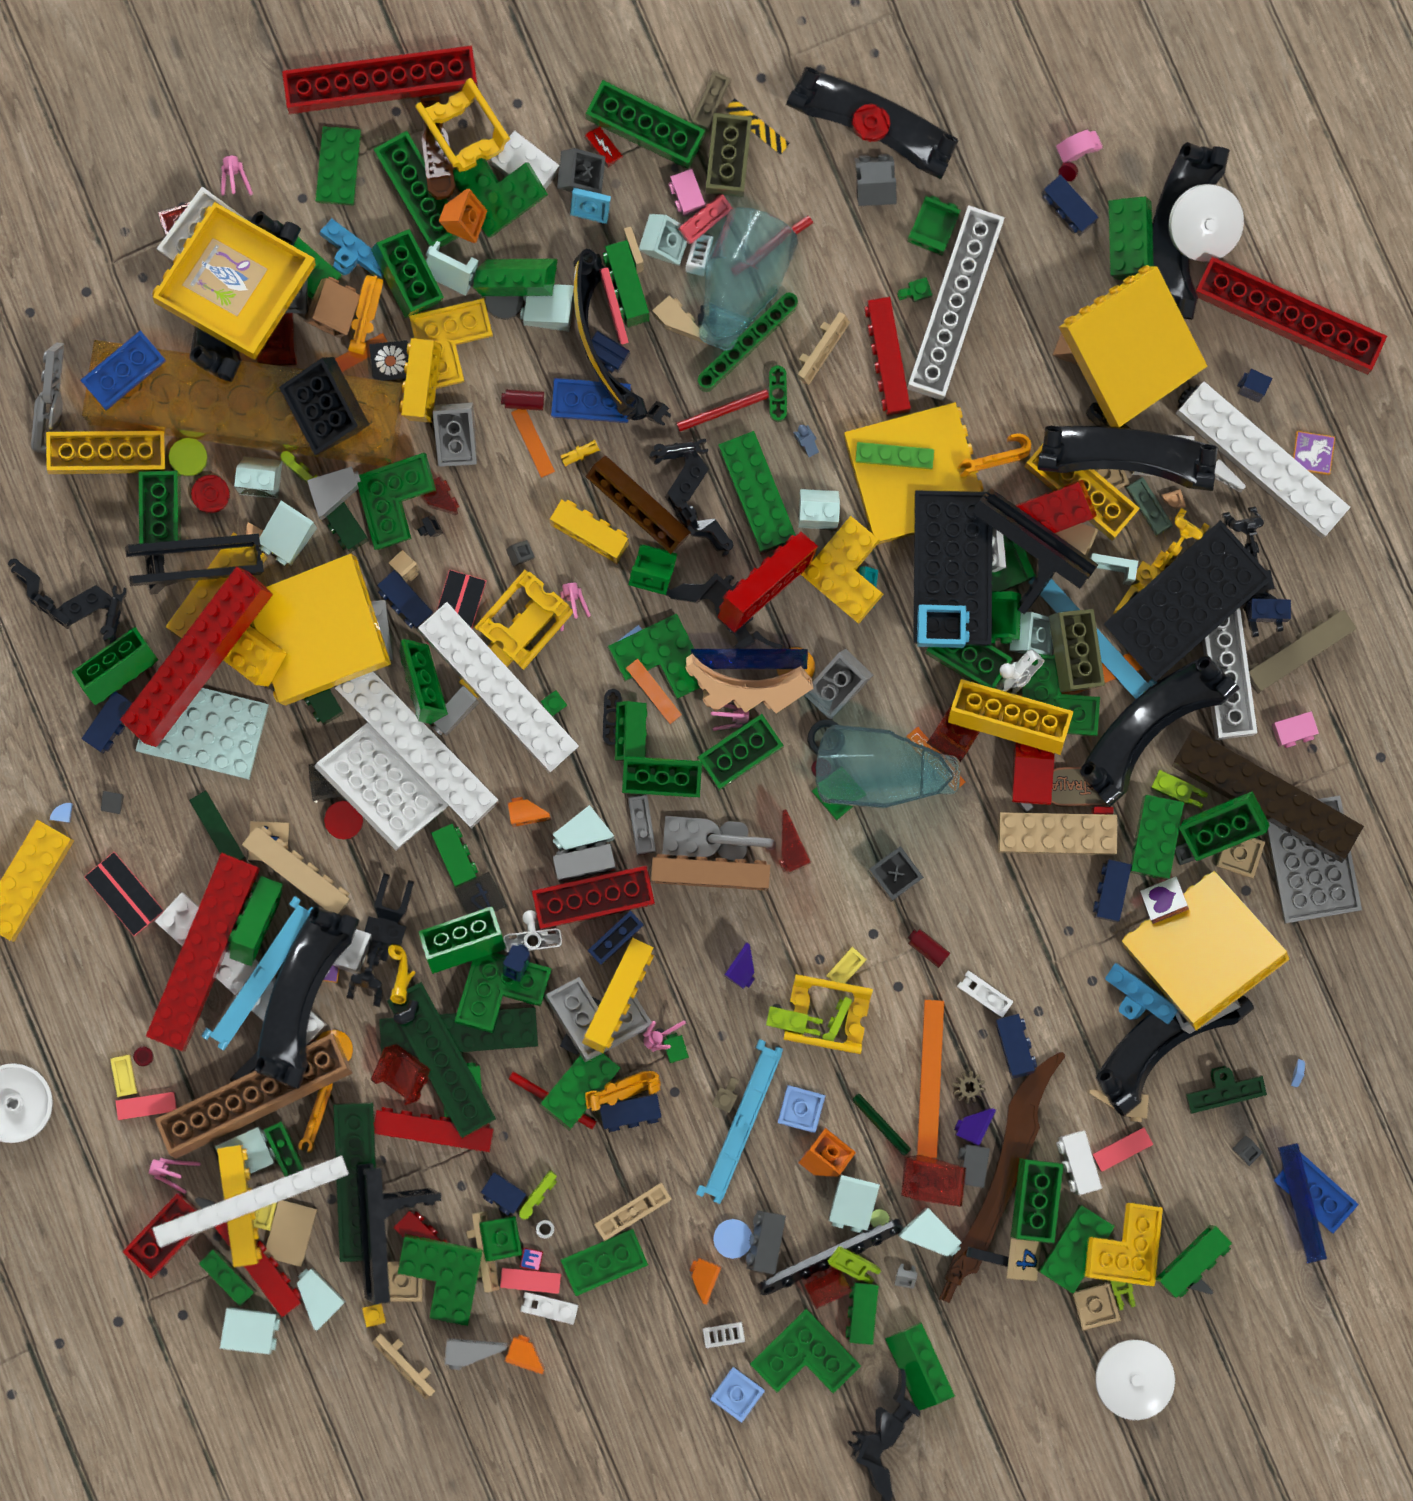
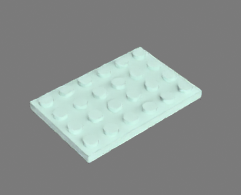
M202 688L157 747L144 744L139 739L136 752L250 780L269 704Z

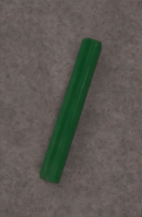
M857 1094L852 1099L854 1104L903 1156H906L911 1151V1148L861 1094Z

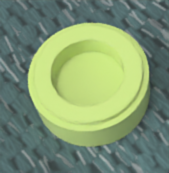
M876 1209L872 1212L870 1223L873 1227L883 1226L886 1222L889 1223V1215L886 1211Z

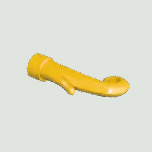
M393 944L389 946L388 954L392 959L399 960V966L390 1000L396 1004H403L406 1002L407 986L415 975V971L408 974L406 952L400 945Z

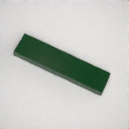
M205 790L190 799V803L219 853L239 860L246 858L208 792Z

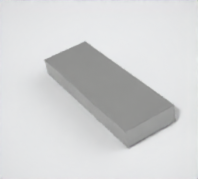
M647 794L628 797L637 855L654 853L656 848Z

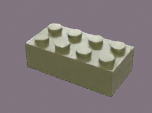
M714 113L706 181L707 194L744 197L752 117Z
M1094 609L1059 612L1050 615L1049 622L1060 692L1094 689L1105 686Z

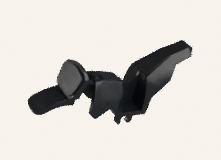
M716 573L705 584L683 583L673 589L668 588L666 596L673 600L697 604L703 599H709L714 603L718 616L720 612L719 607L724 602L723 596L727 591H733L738 581L735 585L731 586L730 583L734 580L732 575H728L723 580ZM753 617L736 632H733L725 625L727 630L731 633L733 632L736 636L738 643L733 649L737 650V652L755 644L756 640L776 649L783 650L784 648L781 644L767 640L758 631L750 635L745 625L752 621Z
M904 1368L898 1369V1386L893 1399L900 1405L895 1412L891 1414L882 1407L875 1410L876 1433L872 1431H861V1433L852 1431V1434L856 1435L855 1437L858 1440L856 1442L848 1440V1444L853 1448L850 1457L866 1466L871 1485L881 1494V1501H892L893 1497L890 1472L887 1467L882 1465L881 1454L894 1445L905 1427L904 1423L913 1414L918 1418L921 1416V1411L904 1397L906 1390V1373Z

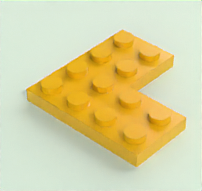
M484 298L409 316L415 339L434 340L442 347L436 389L465 382L456 345L493 337Z
M850 516L801 574L858 624L884 595L856 571L880 540Z
M1126 1203L1122 1242L1089 1237L1085 1277L1155 1287L1163 1208Z

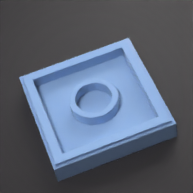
M787 1085L777 1123L816 1133L826 1095Z
M732 1367L710 1400L742 1423L765 1390Z

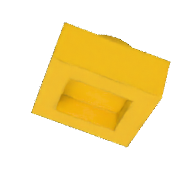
M382 1304L362 1308L366 1327L386 1323Z

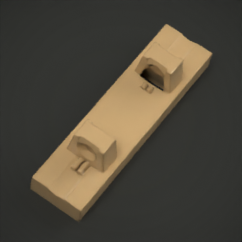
M839 312L831 325L823 322L820 329L825 334L812 354L808 356L802 353L799 360L804 366L798 373V376L803 383L807 385L811 383L850 324L845 314Z
M661 1182L594 1225L603 1240L606 1241L672 1199Z
M487 1211L472 1214L474 1230L466 1231L467 1238H476L477 1249L483 1250L479 1223L488 1221ZM483 1250L478 1278L482 1277L485 1293L500 1290L495 1261L485 1262Z
M382 1334L373 1340L372 1344L425 1400L435 1392L424 1380L431 1372L424 1368L418 1373L397 1351L404 1345L399 1339L392 1345Z

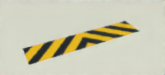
M735 98L726 107L725 110L731 115L752 117L751 131L780 155L790 144Z

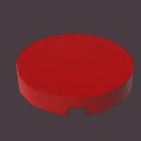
M866 104L859 107L852 119V127L855 134L868 142L883 139L890 127V118L883 108L876 107L877 105Z
M205 475L200 477L192 487L191 498L194 505L200 511L217 513L228 504L230 489L222 478L216 475Z
M339 801L331 805L326 811L324 818L325 827L329 834L341 840L351 839L357 835L362 829L364 822L363 816L348 801Z

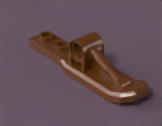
M439 96L420 98L425 108L438 102L440 103ZM423 120L422 146L428 192L437 200L448 199L455 191L453 167ZM435 123L450 147L449 137L443 127V123Z

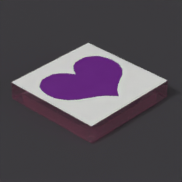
M1177 877L1140 891L1153 924L1189 910Z

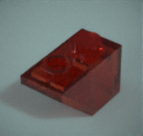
M440 477L434 479L436 491L423 495L429 508L452 515L459 514L457 508L460 506L455 497H450L448 491L451 489L447 481H442Z

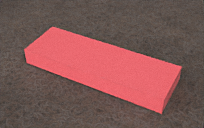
M719 194L678 229L687 243L692 244L730 213L733 208L725 196Z
M175 1092L115 1101L118 1120L169 1113L177 1109Z
M1143 1127L1093 1153L1092 1156L1100 1171L1103 1172L1152 1146L1153 1143Z
M502 1268L500 1288L559 1294L561 1274Z

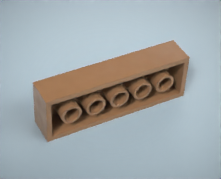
M657 854V857H653L651 883L768 891L770 865H766V861L755 860L754 864H750L744 859H735L734 863L727 862L726 858H716L715 861H708V857H696V860H688V856L677 855L676 859L669 858V855Z

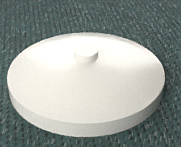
M1214 184L1197 185L1185 191L1175 202L1169 217V233L1175 247L1186 257L1202 262H1209L1211 257L1220 259L1227 255L1238 243L1244 226L1243 210L1237 198L1229 190Z
M21 1064L1 1065L0 1141L18 1143L29 1140L41 1132L50 1119L53 1108L51 1089L44 1077L28 1066Z
M1126 1340L1115 1344L1102 1356L1096 1369L1095 1383L1101 1401L1110 1411L1122 1418L1142 1420L1158 1414L1168 1404L1175 1387V1374L1169 1358L1157 1346L1142 1340Z

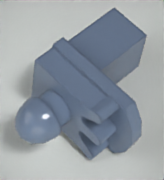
M800 425L798 432H793L794 437L800 446H803L807 456L811 457L819 453L814 441L817 438L809 428V425Z

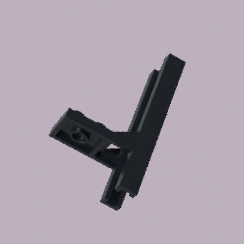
M992 488L984 494L972 510V513L1038 559V577L1032 582L1029 587L1030 589L1019 601L1022 605L1018 611L1023 614L1035 603L1055 572L1081 589L1099 565Z
M259 534L127 545L125 547L126 557L145 556L147 569L146 575L129 576L130 586L149 585L150 594H158L165 586L178 582L228 578L236 567L164 573V555L253 546L256 565L237 567L249 571L252 575H261L264 572L263 560H261L260 556L262 552L259 549Z
M372 1163L356 1165L364 1298L373 1304L390 1303L385 1219L403 1205L405 1208L416 1207V1204L424 1203L425 1206L435 1205V1201H442L441 1193L432 1188L383 1193L382 1168H374Z

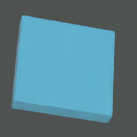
M573 188L570 215L607 224L611 196Z

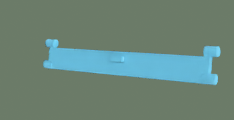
M1035 577L1029 581L1030 585L1035 580ZM1052 579L1040 594L1056 613L1080 610ZM1097 629L1102 663L1135 699L1157 683L1153 679L1147 683Z
M296 896L289 903L295 910L213 1031L206 1028L201 1035L206 1040L211 1036L220 1042L217 1047L223 1051L283 964L295 938L313 907H310L307 910L300 906L299 902L301 900Z
M761 1039L758 1040L755 1047L761 1050L760 1056L706 1187L699 1185L696 1192L701 1197L704 1196V1193L715 1196L713 1201L721 1204L782 1055V1048L776 1046L775 1050L765 1047L766 1042Z

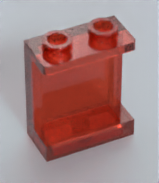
M394 1044L384 1047L371 1081L375 1084L384 1082L404 1097L403 1104L409 1105L416 1103L420 1099L421 1090L428 1081V1074L431 1069L400 1046Z

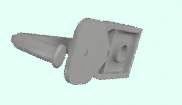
M55 343L43 355V363H45V370L42 371L41 381L44 382L43 391L35 400L31 448L38 453L46 454V445H43L46 419H49L50 431L55 430L61 422L63 401L59 390L64 343ZM46 403L52 404L49 413L46 412Z
M665 816L662 854L669 856L711 857L718 852L722 858L735 861V859L745 858L747 846L765 847L769 851L776 847L773 839L748 837V828L741 822L728 821L719 828L717 824L708 819Z

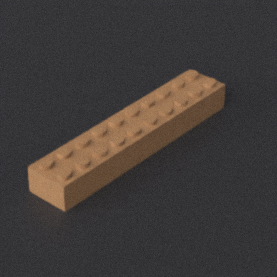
M330 1034L306 1046L308 1066L299 1089L254 1071L155 1119L169 1155L177 1159L352 1074L353 1072L339 1039L335 1035Z

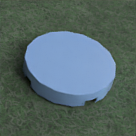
M725 1220L718 1225L714 1232L713 1240L717 1251L727 1258L742 1257L750 1249L751 1230L741 1220Z

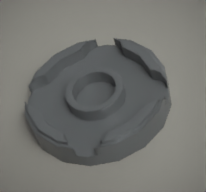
M485 296V305L493 317L509 320L521 311L523 296Z

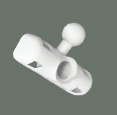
M1028 650L1018 662L1003 664L1000 668V674L1003 678L996 685L995 689L1007 692L1012 687V694H1016L1043 665L1044 659L1036 651ZM1038 660V664L1033 666L1032 663Z
M533 910L526 911L522 917L523 922L527 924L528 932L504 936L506 952H509L512 945L518 946V944L527 947L528 951L560 947L562 945V936L559 929L535 930V923L538 918L537 913ZM555 930L556 934H548V931ZM517 935V938L509 939V936ZM530 936L538 937V944L536 946L528 945L527 941ZM557 943L556 946H549V944Z

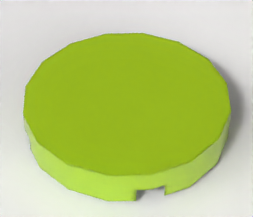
M183 438L175 442L171 447L169 462L173 470L178 471L180 475L196 476L206 467L208 455L201 442L193 438Z

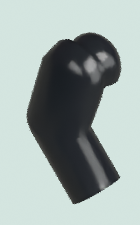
M409 1000L407 1010L394 1014V1022L404 1025L415 1018L419 1002Z

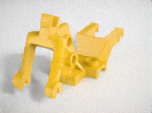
M1181 507L1174 518L1175 525L1180 530V539L1177 543L1173 541L1166 552L1161 550L1151 566L1142 561L1137 569L1135 579L1139 583L1132 585L1128 589L1113 615L1129 601L1135 592L1139 593L1176 560L1175 558L1183 548L1180 545L1184 539L1194 538L1199 540L1210 526L1204 522L1199 529L1184 519L1187 511Z

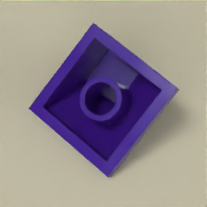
M747 942L724 975V977L742 989L745 986L749 988L755 980L753 977L755 972L751 948Z
M989 1108L963 1117L962 1121L958 1119L954 1127L955 1135L979 1146L996 1110Z

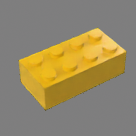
M411 338V343L407 345V355H409V358L404 367L406 382L404 381L402 384L404 398L400 402L399 410L402 412L401 415L409 421L432 423L442 349L434 340Z
M561 499L550 518L551 526L618 564L629 545V539L626 537L627 534L620 529L613 530L610 528V524L602 519L600 521L594 519V515L585 509L583 511L577 509V505L567 499L565 502Z
M249 626L223 661L253 684L269 687L287 653L253 627Z

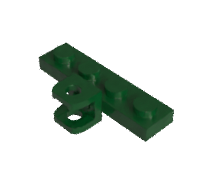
M1220 1066L1211 1069L1212 1088L1187 1093L1186 1098L1190 1113L1193 1114L1266 1096L1267 1092L1262 1075L1235 1082L1231 1069L1227 1066Z

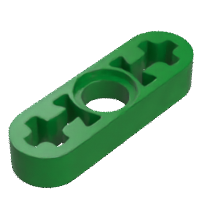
M779 365L772 367L769 372L770 418L775 422H782L787 416L786 370ZM779 370L780 374H783V376H780V384L772 386V383L776 384V376H772V374ZM781 389L784 395L782 398L776 399L773 397V391ZM772 402H784V405L780 404V411L784 412L780 417L773 414L776 411V404L773 405Z

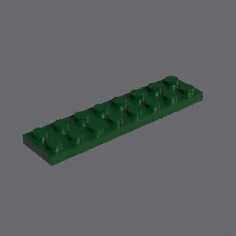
M420 982L406 990L407 997L405 1003L396 1004L390 999L387 1002L394 1014L407 1010L409 1000L419 1002L415 1018L400 1026L463 1139L497 1119L425 987Z
M536 1007L499 1010L493 1033L455 1023L457 1013L439 1014L460 1052L538 1047ZM393 1018L379 1019L382 1058L417 1056L401 1026L395 1023Z
M374 1102L340 1103L333 1105L336 1157L342 1156L348 1175L336 1179L340 1262L362 1261L356 1165L372 1163L374 1168L376 1167Z

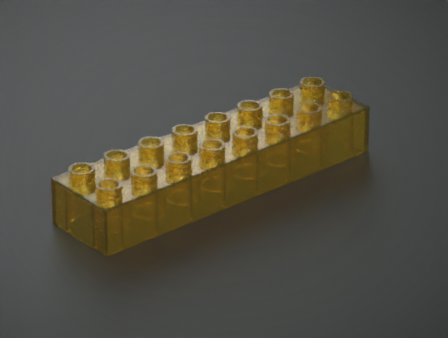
M94 340L89 372L123 344ZM157 349L166 361L108 410H105L86 388L82 416L89 425L131 431H164V434L167 436L193 438L202 441L280 452L288 451L294 454L378 466L395 463L402 418L399 406L404 398L402 383L344 375L370 425L343 442L318 455H314L279 388L304 369L241 361L233 381L229 382L200 368L191 361L190 353Z

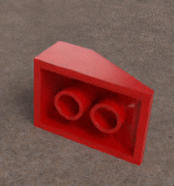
M1015 742L1013 751L1012 802L1051 805L1055 753Z

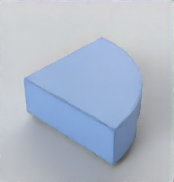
M64 803L56 807L50 816V820L70 823L73 803Z
M1298 1059L1291 1086L1298 1088L1305 1071L1304 1060Z

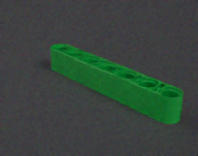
M793 293L784 294L698 376L699 389L709 392L715 388L797 309V296ZM790 299L794 302V305L787 307L784 301ZM776 312L781 317L778 320H773L770 315ZM762 325L766 327L767 331L759 333L756 328ZM749 338L753 341V344L745 346L742 341ZM735 351L739 354V357L731 359L729 353ZM721 364L726 369L723 372H717L715 367ZM706 377L712 381L707 386L701 383V380Z

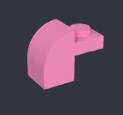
M1089 130L1079 132L1056 145L1063 163L1076 161L1087 153L1097 152L1103 148L1096 131L1089 132Z

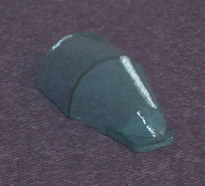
M739 207L731 209L727 214L706 263L703 322L699 331V337L703 342L722 350H731L743 331L752 323L754 318L766 307L771 299L777 295L798 245L796 233L782 220L753 208Z
M832 725L825 731L821 739L817 754L816 784L818 794L825 803L887 808L936 794H954L959 789L960 762L955 756L942 755L923 745H918L906 737L903 738L893 731Z

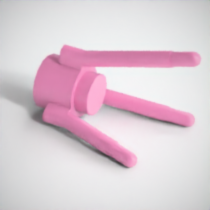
M228 156L223 158V165L221 166V195H225L226 172L230 176L232 193H236L234 175L238 173V170L249 195H253L242 163L238 162V157Z
M577 583L562 585L561 598L564 601L565 598L567 601H571L574 618H578L575 603L578 597L587 617H590L591 615L583 598L581 588H578ZM564 624L560 628V631L564 630Z
M726 704L723 707L733 709V713L711 712V715L732 717V722H736L734 724L714 727L713 731L741 728L743 724L746 725L749 721V711L745 713L742 708L731 704Z
M684 1020L663 1033L652 1031L656 1024L655 1021H652L647 1031L643 1033L644 1045L651 1049L652 1052L670 1049V1045H660L662 1044L663 1037L686 1024V1021Z
M160 1158V1160L154 1159L151 1163L149 1174L153 1175L154 1179L160 1180L186 1194V1190L164 1178L166 1175L179 1179L182 1177L180 1174L169 1171V1166L166 1164L200 1166L201 1163L167 1160L164 1158Z

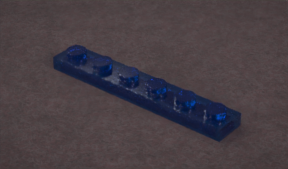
M691 649V654L710 669H796L800 666L803 669H807L808 649Z
M1294 1143L1278 1147L1306 1262L1309 1264L1325 1260L1327 1256L1299 1145Z

